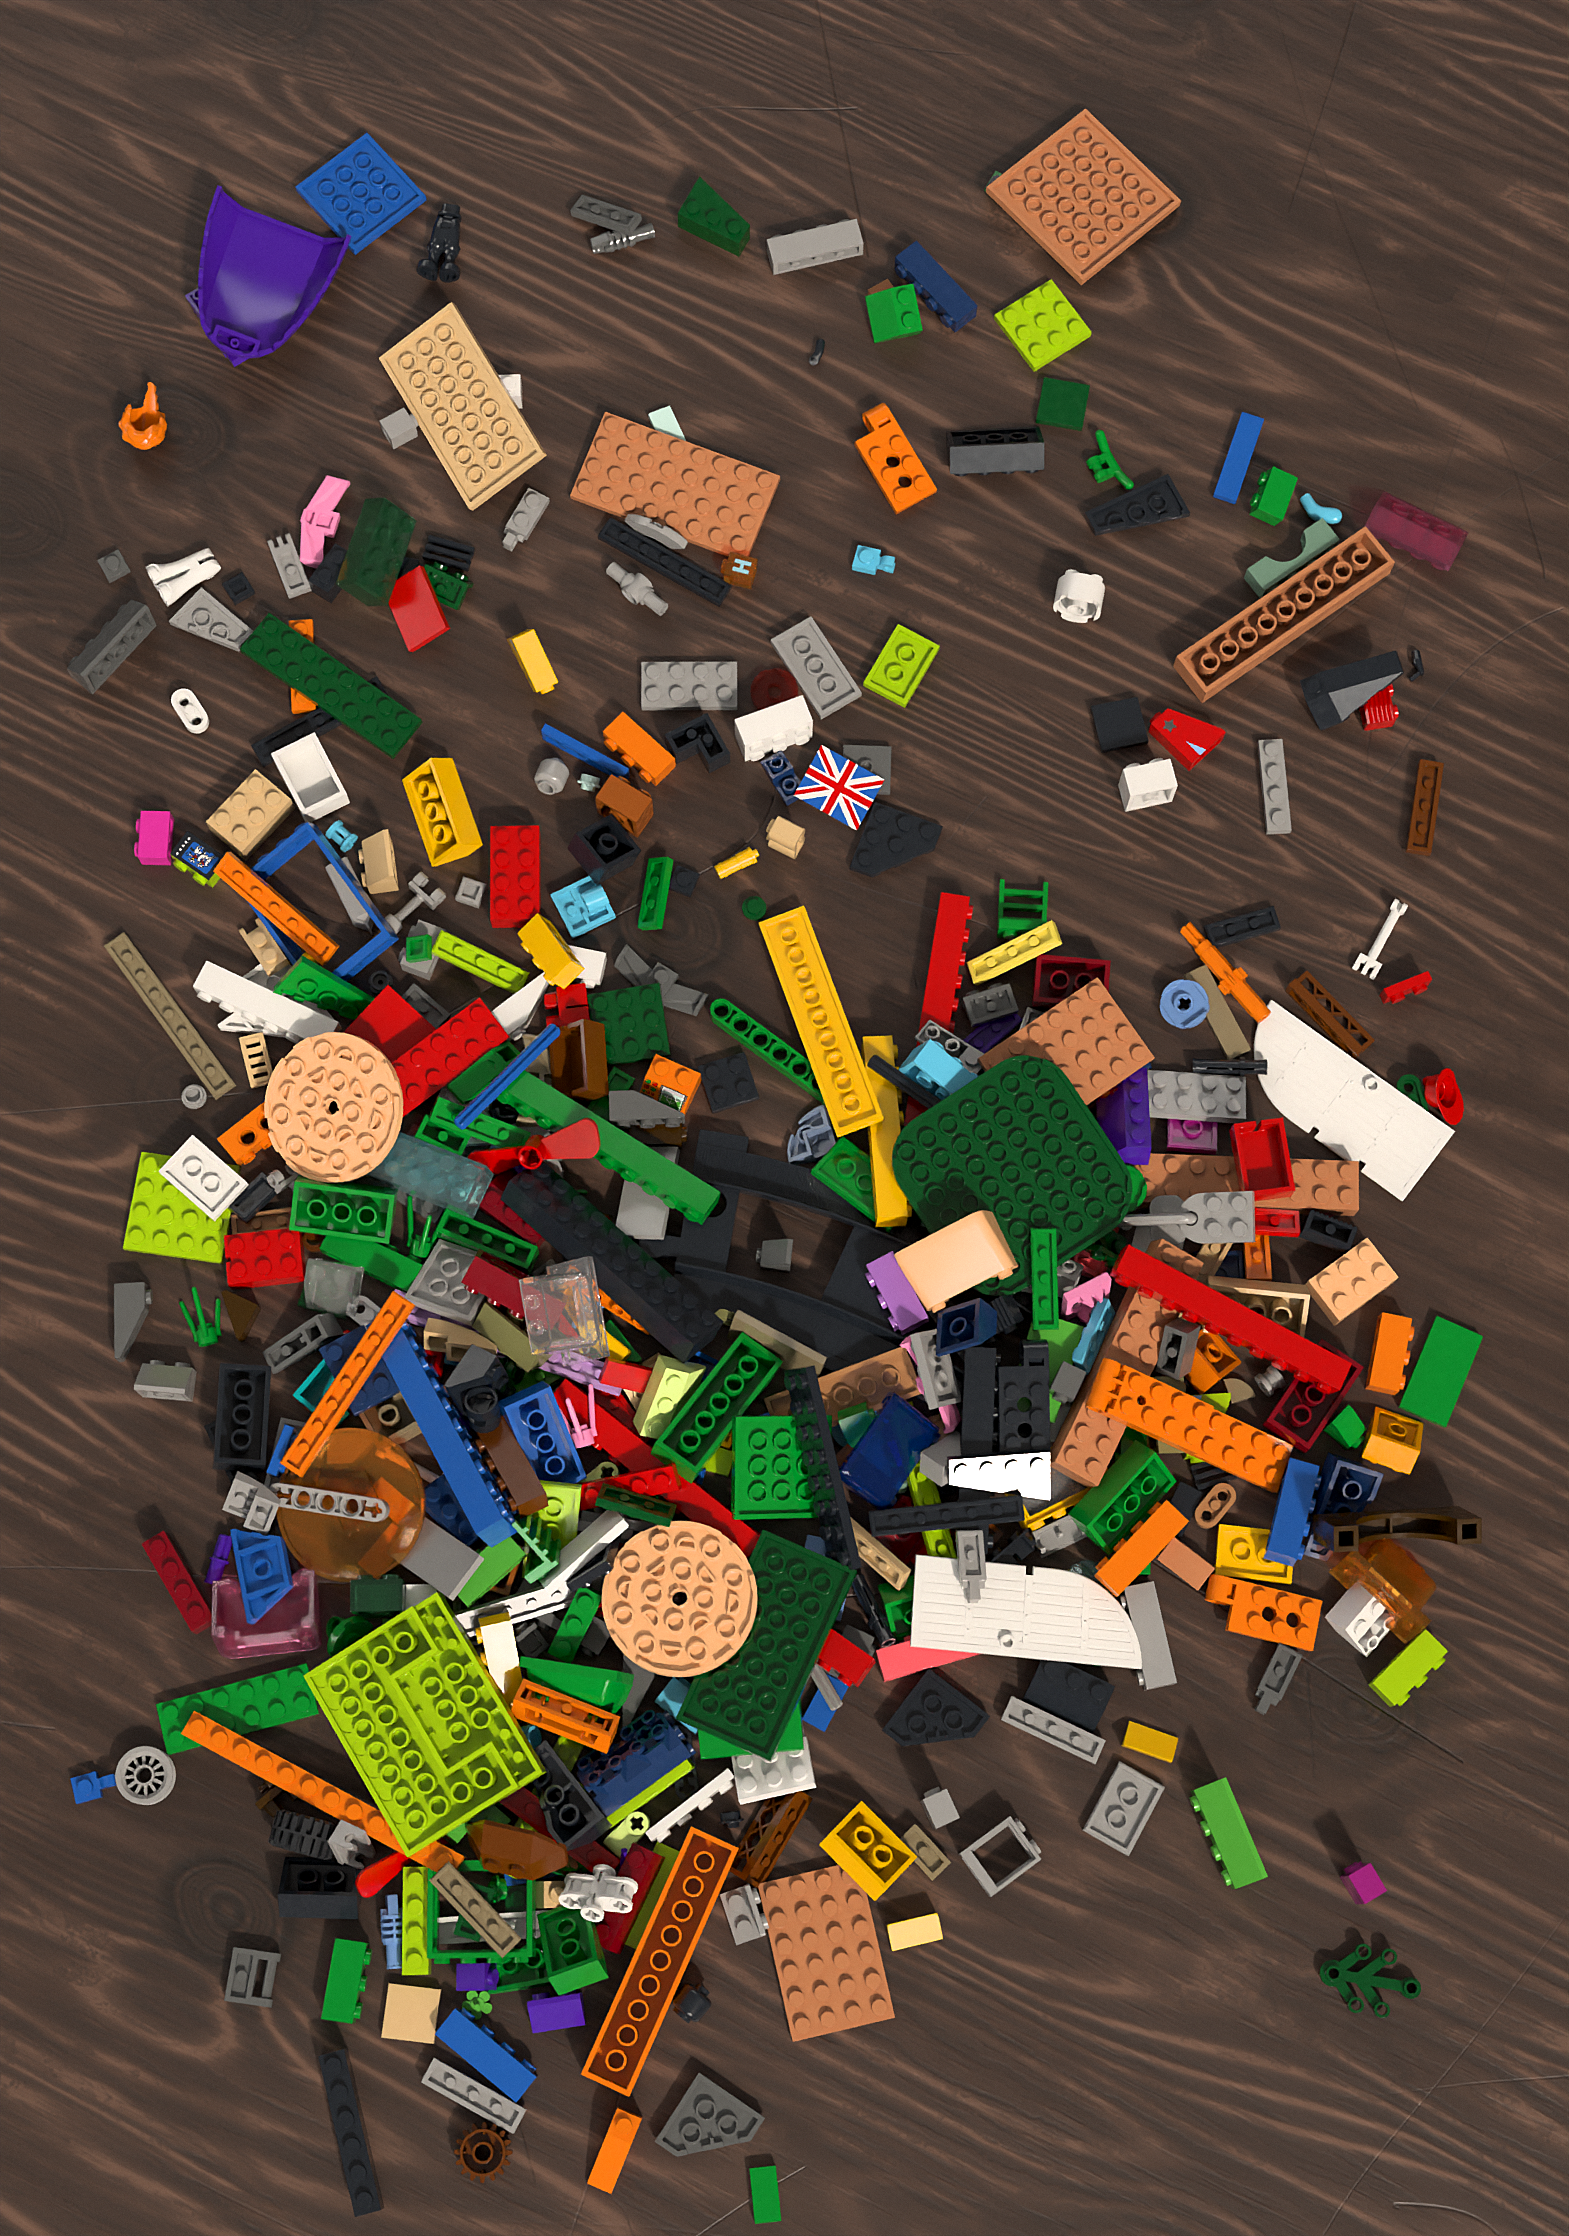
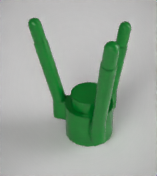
M409 1195L407 1197L408 1240L406 1246L410 1247L409 1254L428 1258L438 1238L436 1229L432 1237H429L428 1233L432 1216L428 1215L423 1234H416L414 1238L412 1196Z
M192 1287L193 1299L200 1323L197 1329L184 1302L180 1301L179 1305L192 1331L194 1342H198L199 1347L218 1343V1337L222 1336L220 1329L221 1300L219 1298L216 1299L215 1324L213 1327L212 1323H205L197 1288Z

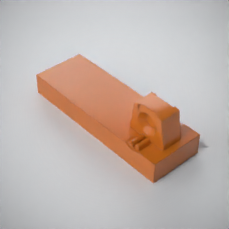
M1255 1235V1242L1243 1243L1245 1279L1271 1282L1269 1235Z

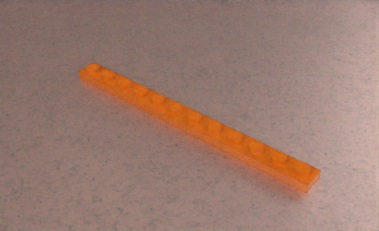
M194 1711L181 1733L185 1737L340 1821H346L365 1830L368 1836L405 1855L381 1811L200 1713ZM435 1841L409 1858L437 1873L448 1861L458 1870L465 1857Z

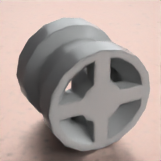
M1272 1365L1266 1369L1264 1374L1255 1376V1381L1259 1388L1268 1397L1272 1396L1277 1388L1282 1389L1286 1386L1284 1378Z

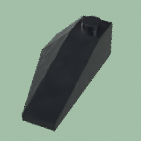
M1395 650L1319 672L1300 680L1306 703L1319 729L1323 731L1346 721L1351 713L1360 706L1363 707L1367 704L1371 697L1377 692H1382L1403 675L1404 671L1398 653Z
M545 1740L537 1746L534 1751L547 1772L533 1780V1784L538 1793L539 1803L547 1822L548 1832L557 1843L565 1844L567 1851L592 1843L612 1827V1824L548 1742Z

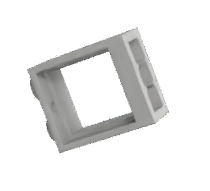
M1009 1816L959 1853L989 1897H992L1041 1860L1038 1855L1041 1853L1040 1848L1033 1839L1030 1841L1026 1839L1023 1834L1026 1829L1018 1818L1013 1820ZM1008 1827L1030 1859L997 1884H994L972 1852Z

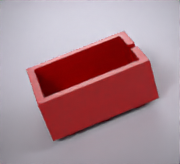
M1283 1118L1261 1120L1258 1125H1256V1121L1233 1124L1229 1132L1239 1191H1254L1255 1201L1291 1197L1296 1190Z
M285 1228L224 1235L225 1258L229 1261L226 1262L228 1286L232 1290L305 1282L307 1276L304 1245L302 1242L303 1233Z

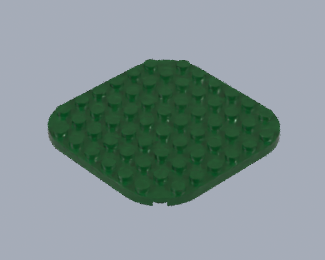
M1021 1055L998 1063L909 1122L897 1137L892 1151V1171L895 1181L930 1235L977 1211L993 1212L1018 1267L1012 1269L1013 1274L999 1280L998 1276L991 1277L971 1287L973 1290L986 1295H1010L1031 1285V1228H1056L1058 1267L1115 1229L1129 1210L1132 1180L1127 1166L1065 1073L1052 1062L1038 1057Z

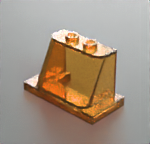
M1390 1539L1375 1540L1362 1555L1358 1551L1349 1552L1329 1571L1347 1590L1356 1582L1360 1583L1395 1617L1386 1627L1404 1644L1431 1622L1421 1612V1609L1436 1591V1584L1420 1565L1412 1561L1406 1555V1552L1401 1547L1396 1546Z

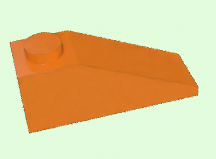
M618 2106L587 2184L612 2194L643 2118L642 2116Z

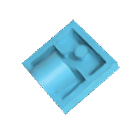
M590 876L550 894L572 939L616 918L601 884L596 885Z

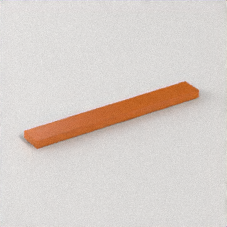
M392 1291L280 1461L282 1465L298 1476H304L414 1309L415 1305Z

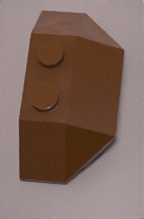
M480 1820L474 1823L468 1822L466 1825L470 1846L483 1869L492 1873H502L517 1879L533 1881L568 1864L566 1845L560 1842L556 1843L551 1838L536 1831L490 1820Z

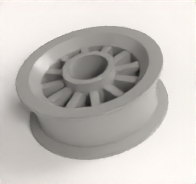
M150 1746L136 1747L128 1751L120 1759L115 1773L116 1785L120 1793L133 1803L141 1805L155 1804L166 1798L172 1791L176 1780V1769L172 1759L164 1751ZM147 1756H151L149 1763ZM142 1757V1765L139 1762L138 1758ZM156 1760H158L160 1763L154 1766ZM133 1762H134L135 1765L137 1766L136 1769L133 1768V1767H131V1765H132ZM163 1767L164 1772H157V1770ZM148 1768L152 1773V1777L148 1782L143 1783L140 1780V1773L143 1769ZM128 1770L134 1772V1775H128ZM158 1776H164L163 1781L157 1779ZM128 1779H134L132 1783H128ZM155 1782L161 1785L159 1789L155 1786ZM136 1785H138L137 1788H136V1790H135V1792H134V1791L132 1790V1788L135 1787ZM149 1786L153 1790V1793L151 1794L149 1792ZM144 1787V1795H140Z

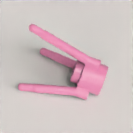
M592 1384L588 1385L589 1429L587 1424L579 1425L569 1398L565 1401L574 1428H571L560 1409L571 1439L574 1442L575 1449L594 1444V1436L598 1435L595 1427L594 1391Z

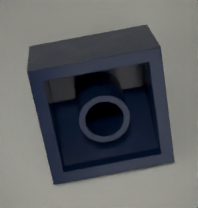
M981 1298L938 1311L936 1355L940 1357L979 1345L995 1335L997 1311Z

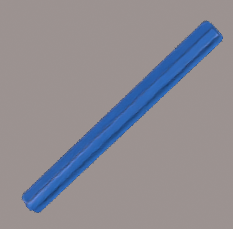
M553 1023L549 1024L454 1118V1124L461 1130L465 1129L560 1035L559 1027Z

